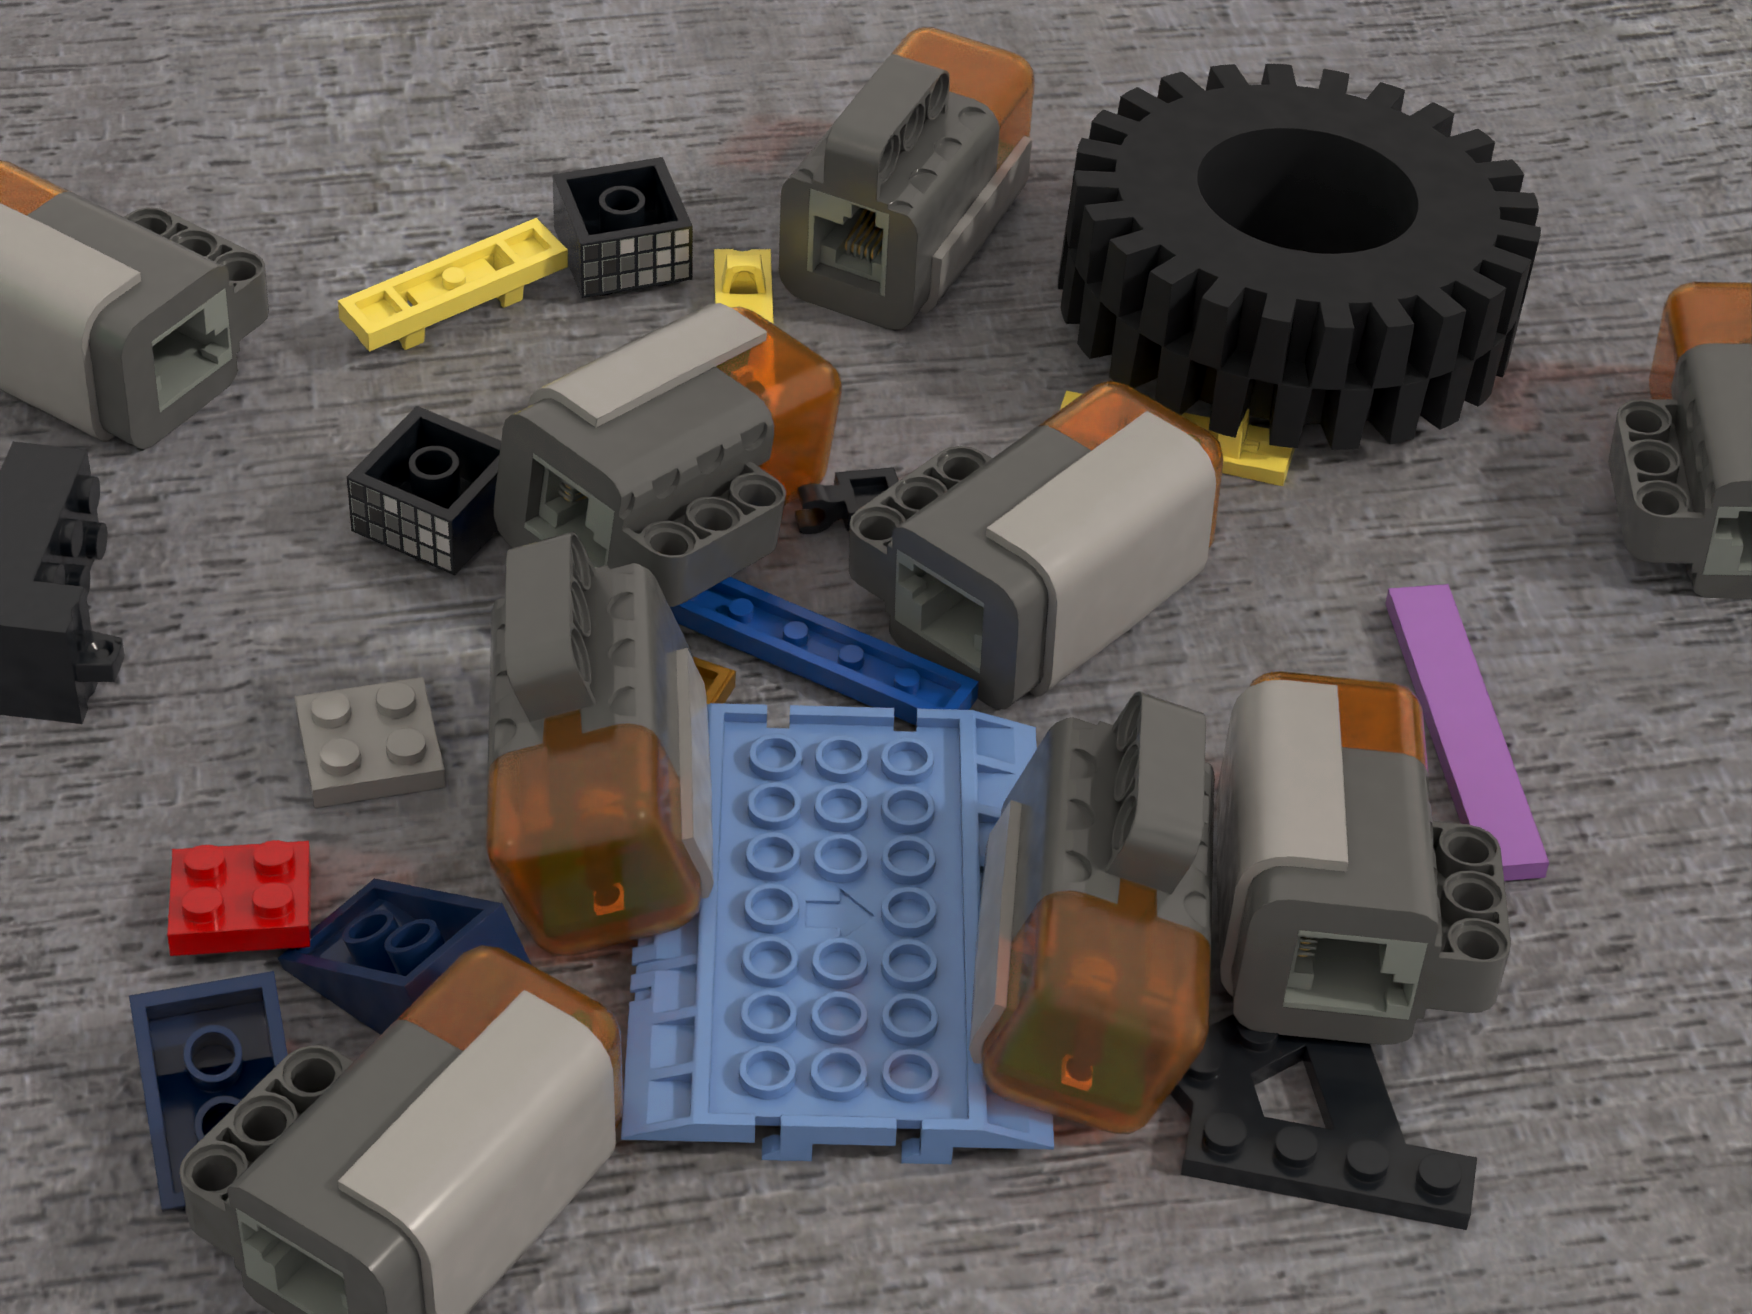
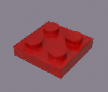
M272 840L262 844L231 846L199 845L193 848L172 849L167 931L170 956L310 947L311 855L309 841L285 842Z

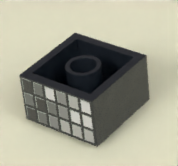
M663 157L552 175L554 229L559 241L568 249V265L581 298L598 295L605 296L616 292L651 286H664L669 283L693 279V226Z
M416 406L347 476L351 531L455 576L498 530L494 519V499L501 440Z

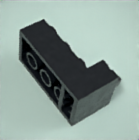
M13 441L0 470V715L83 724L88 711L87 702L91 695L94 694L98 682H115L124 660L125 654L122 638L94 632L91 628L87 604L91 579L90 570L94 560H101L105 554L108 532L106 524L98 520L97 508L100 499V481L98 477L91 476L88 451L86 449Z

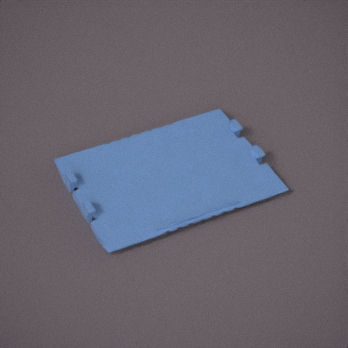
M707 704L712 784L714 885L709 897L700 899V902L640 916L638 921H634L633 939H638V947L632 948V966H636V974H631L630 993H635L634 1001L629 1002L621 1140L755 1143V1125L780 1126V1135L773 1134L762 1138V1160L812 1161L813 1144L896 1146L897 1129H921L920 1138H910L902 1141L901 1163L952 1164L953 1147L1054 1150L1052 1086L999 1069L1003 1014L989 1034V1064L1000 1071L987 1069L984 1064L974 1063L969 1051L976 941L986 845L990 832L1001 816L1004 801L1037 750L1036 727L975 710L917 708L916 732L894 731V708L790 705L789 728H767V705ZM683 842L684 901L635 913L642 915L678 906L693 898L694 863ZM984 1041V1044H983V1047H982V1053H983L984 1059H985V1041Z

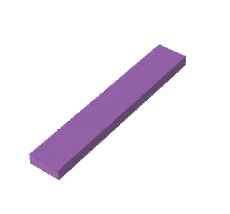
M1449 584L1388 588L1385 604L1460 823L1480 827L1490 832L1498 840L1501 848L1504 881L1545 878L1549 860Z

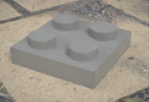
M423 677L294 696L314 808L446 787L445 769Z

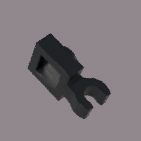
M894 467L835 472L834 485L812 483L798 487L797 494L802 510L795 511V519L800 533H820L840 519H843L846 531H849L851 516L858 509L899 481Z

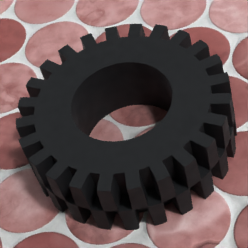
M1235 64L1210 66L1206 90L1201 88L1184 72L1161 77L1157 97L1139 87L1120 96L1118 113L1115 114L1103 109L1091 122L1089 139L1081 138L1078 144L1058 275V289H1063L1060 307L1062 316L1066 324H1080L1077 344L1089 359L1112 355L1109 378L1116 384L1126 386L1127 388L1133 387L1134 389L1158 378L1154 401L1156 409L1179 418L1198 400L1211 404L1210 431L1236 438L1240 424L1247 409H1249V416L1270 420L1269 445L1298 448L1303 425L1321 424L1331 450L1359 449L1367 420L1389 445L1414 439L1420 416L1439 430L1459 421L1464 401L1479 407L1491 395L1496 376L1503 378L1509 363L1541 236V227L1535 226L1539 212L1535 193L1520 192L1524 173L1513 159L1491 162L1495 141L1480 129H1474L1450 137L1455 113L1434 102L1411 116L1401 112L1405 90L1393 85L1380 82L1367 99L1347 94L1350 74L1323 69L1319 89L1296 85L1292 65L1265 64L1261 85H1249Z

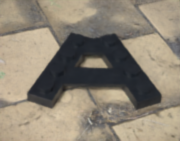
M1234 1014L1192 1034L1190 1068L1170 1094L1191 1118L1181 1175L1467 1230L1471 1216L1477 1157L1405 1143L1370 1044L1258 1032L1240 1024ZM1169 1047L1152 1055L1150 1065L1152 1070L1167 1072ZM1303 1061L1325 1128L1264 1117L1254 1086Z

